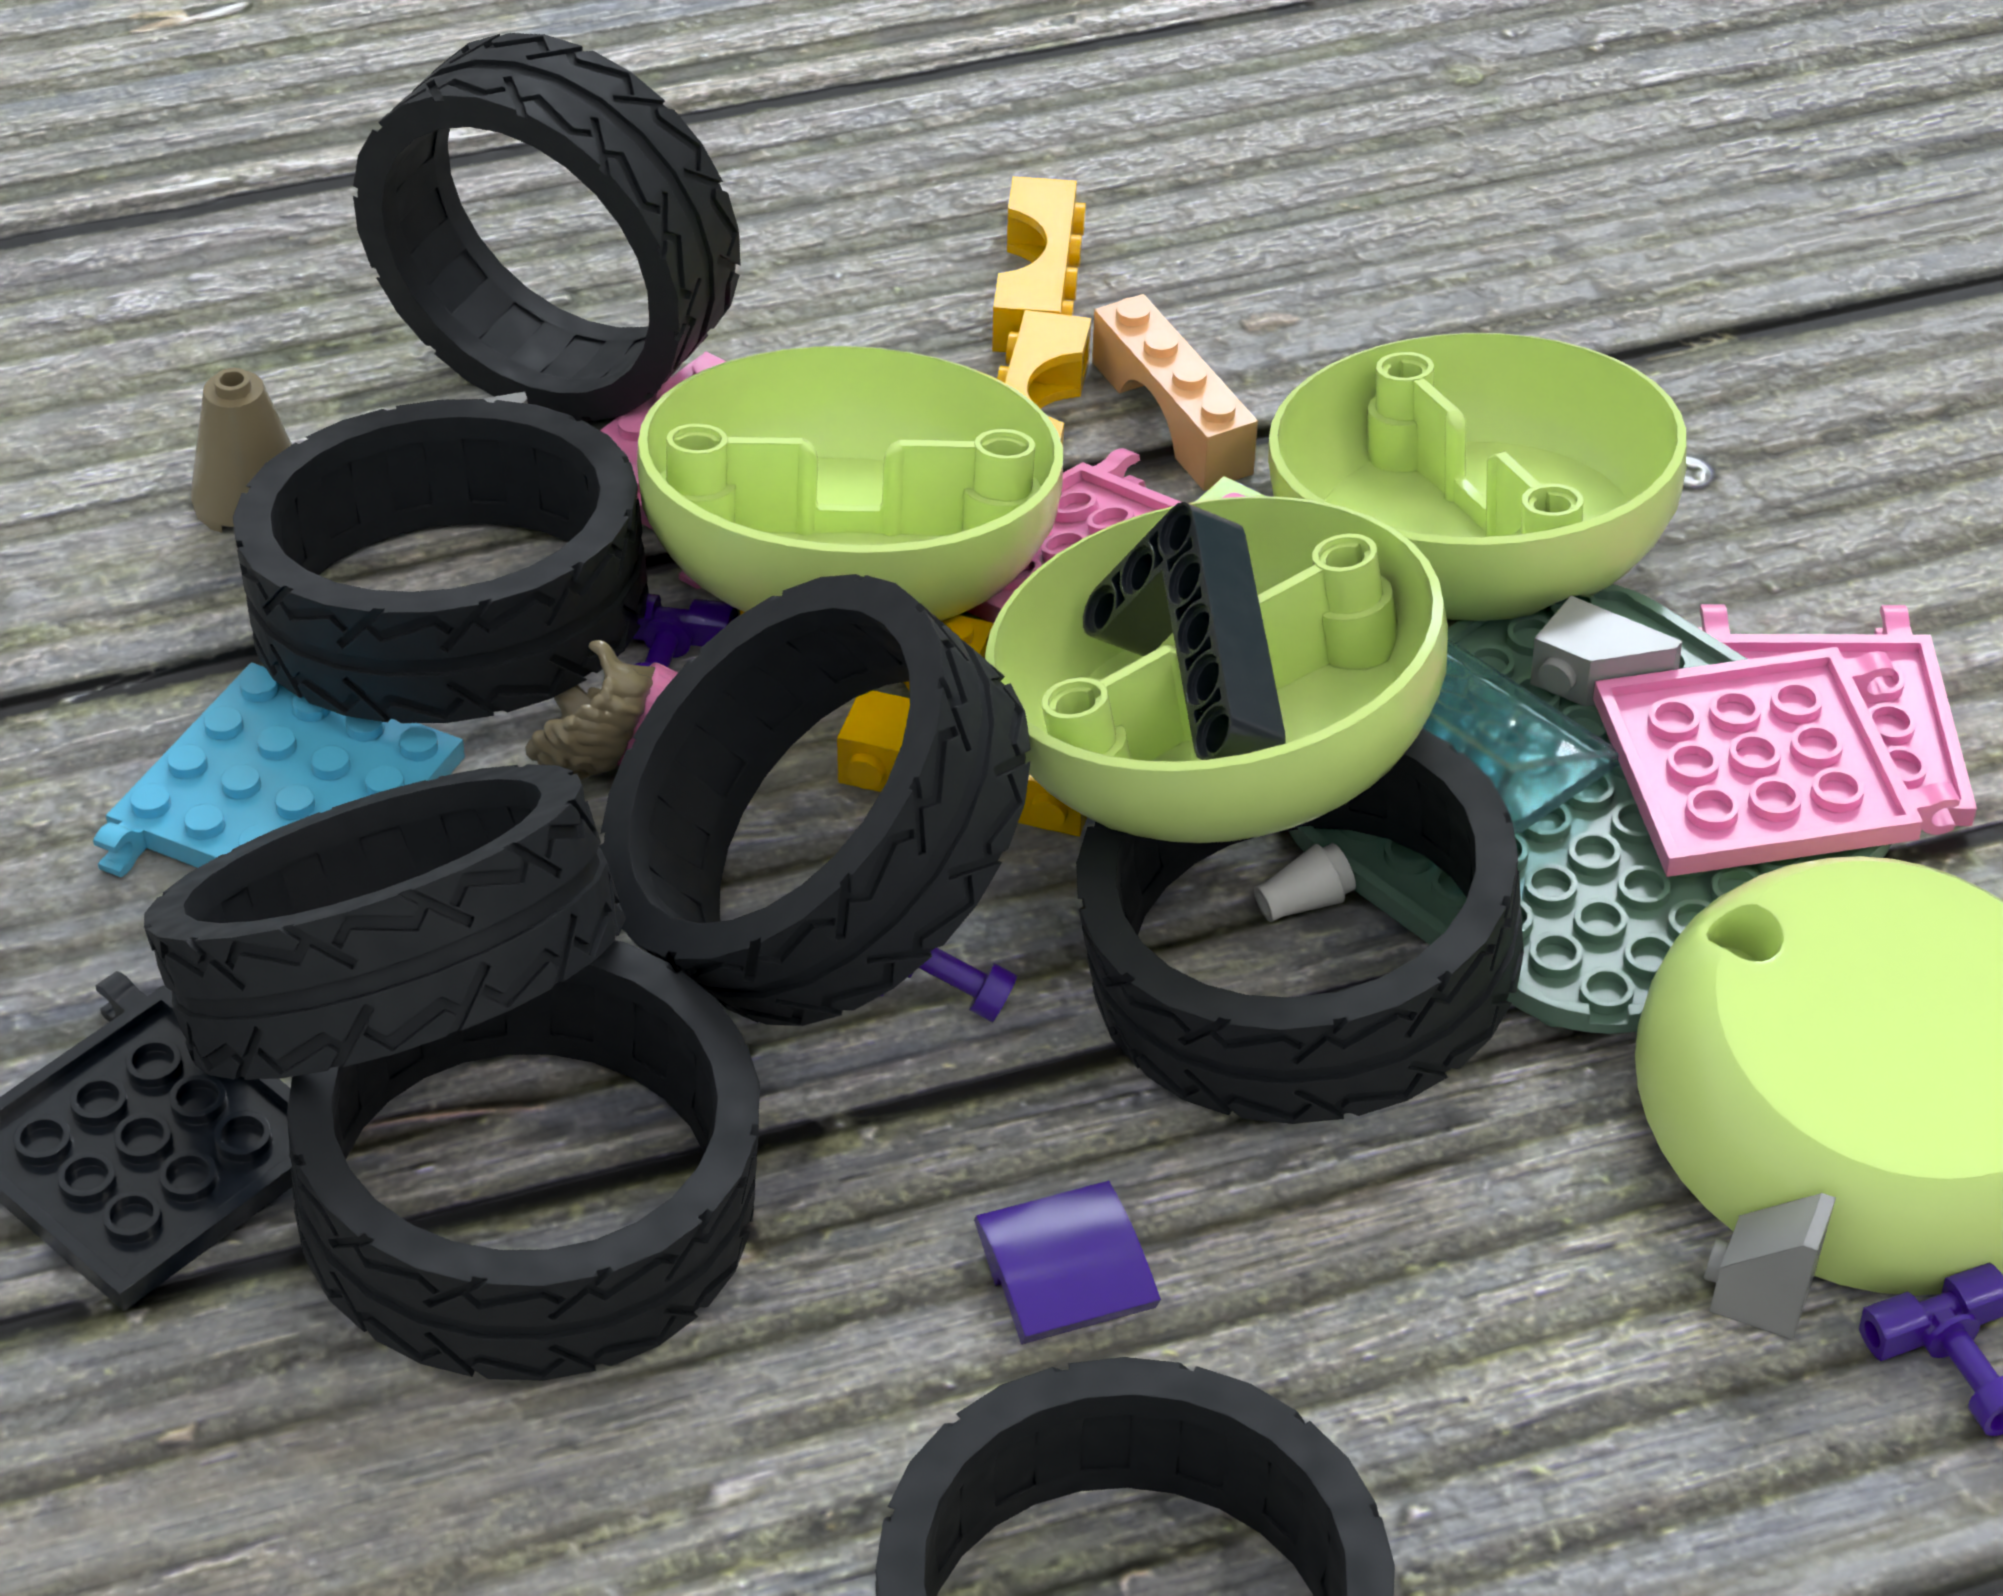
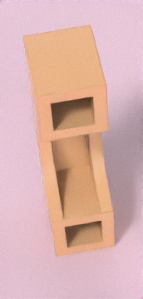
M1144 294L1094 309L1092 363L1119 394L1142 386L1147 387L1157 400L1167 421L1175 459L1203 491L1209 490L1223 476L1235 481L1253 475L1258 420Z

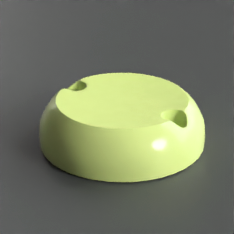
M1503 333L1442 334L1406 339L1376 346L1336 361L1308 377L1286 397L1271 422L1268 463L1274 497L1315 500L1342 506L1377 519L1394 528L1414 543L1429 560L1439 579L1447 619L1467 621L1504 620L1532 615L1570 596L1590 597L1626 575L1655 546L1676 513L1682 495L1686 474V427L1681 412L1674 401L1656 382L1637 369L1608 355L1574 344L1534 336Z
M813 346L782 349L734 359L703 370L678 383L662 395L649 409L641 424L638 438L637 470L642 508L661 545L689 578L701 588L734 608L746 612L771 596H782L783 590L819 577L857 574L863 577L868 575L896 583L940 621H944L984 603L1001 592L1031 562L1051 532L1057 516L1063 482V447L1058 431L1051 420L1033 401L1015 388L990 375L941 358L907 351L858 346Z
M1244 496L1191 502L1189 504L1240 524L1245 531L1286 736V743L1247 754L1200 760L1197 758L1193 747L1173 633L1155 651L1146 656H1141L1090 637L1083 628V613L1091 593L1174 506L1141 514L1091 534L1059 552L1035 570L1013 592L1000 610L989 633L985 659L1005 676L1001 680L1004 685L1011 683L1026 712L1031 750L1025 752V763L1030 762L1029 774L1050 795L1073 810L1110 829L1131 835L1171 842H1229L1287 830L1312 821L1342 806L1375 784L1405 754L1430 716L1446 675L1448 623L1439 579L1429 560L1414 543L1397 530L1371 516L1342 506L1315 500L1289 497Z
M1864 856L1825 858L1787 865L1759 875L1715 899L1691 920L1676 938L1651 982L1637 1028L1635 1064L1637 1085L1645 1116L1661 1151L1680 1180L1706 1209L1733 1232L1739 1215L1820 1193L1836 1197L1814 1276L1839 1285L1886 1294H1902L1908 1291L1914 1296L1941 1294L1946 1277L1987 1263H1992L2003 1275V900L1964 879L1925 865L1896 859Z

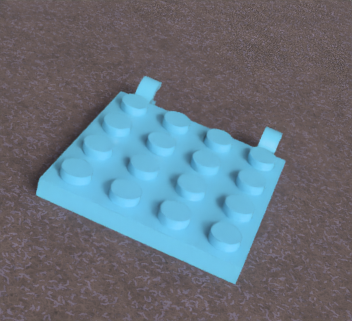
M251 662L106 814L107 824L100 828L93 839L95 846L108 850V853L98 863V868L115 876L123 877L132 869L136 860L146 848L199 868L246 842L318 812L322 813L332 809V807L381 791L450 775L465 758L463 739L420 723H399L393 719H390L387 723L338 714L309 703L304 696L301 698L297 697L273 680L265 667Z

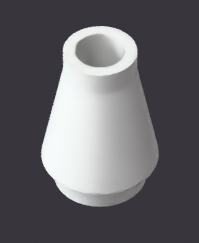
M1331 843L1323 848L1318 844H1314L1269 880L1255 886L1254 895L1263 915L1269 922H1273L1284 916L1343 903L1345 894L1355 890L1356 882L1347 858L1336 844Z

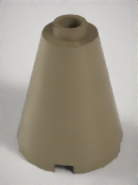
M240 368L224 369L211 377L204 385L192 476L191 501L197 519L211 530L221 533V525L234 527L233 515L241 493H248L250 489L246 485L266 462L292 445L261 378L252 372Z

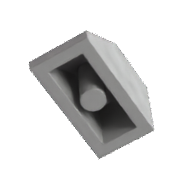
M1570 596L1534 639L1530 684L1585 707L1594 706L1595 681L1679 669L1682 641Z
M1820 1193L1739 1215L1730 1242L1716 1239L1707 1264L1704 1279L1716 1283L1709 1312L1793 1340L1812 1286L1836 1197Z

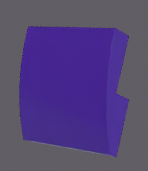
M1110 1181L976 1215L974 1219L995 1286L1002 1284L1021 1345L1154 1309L1161 1301L1138 1237Z

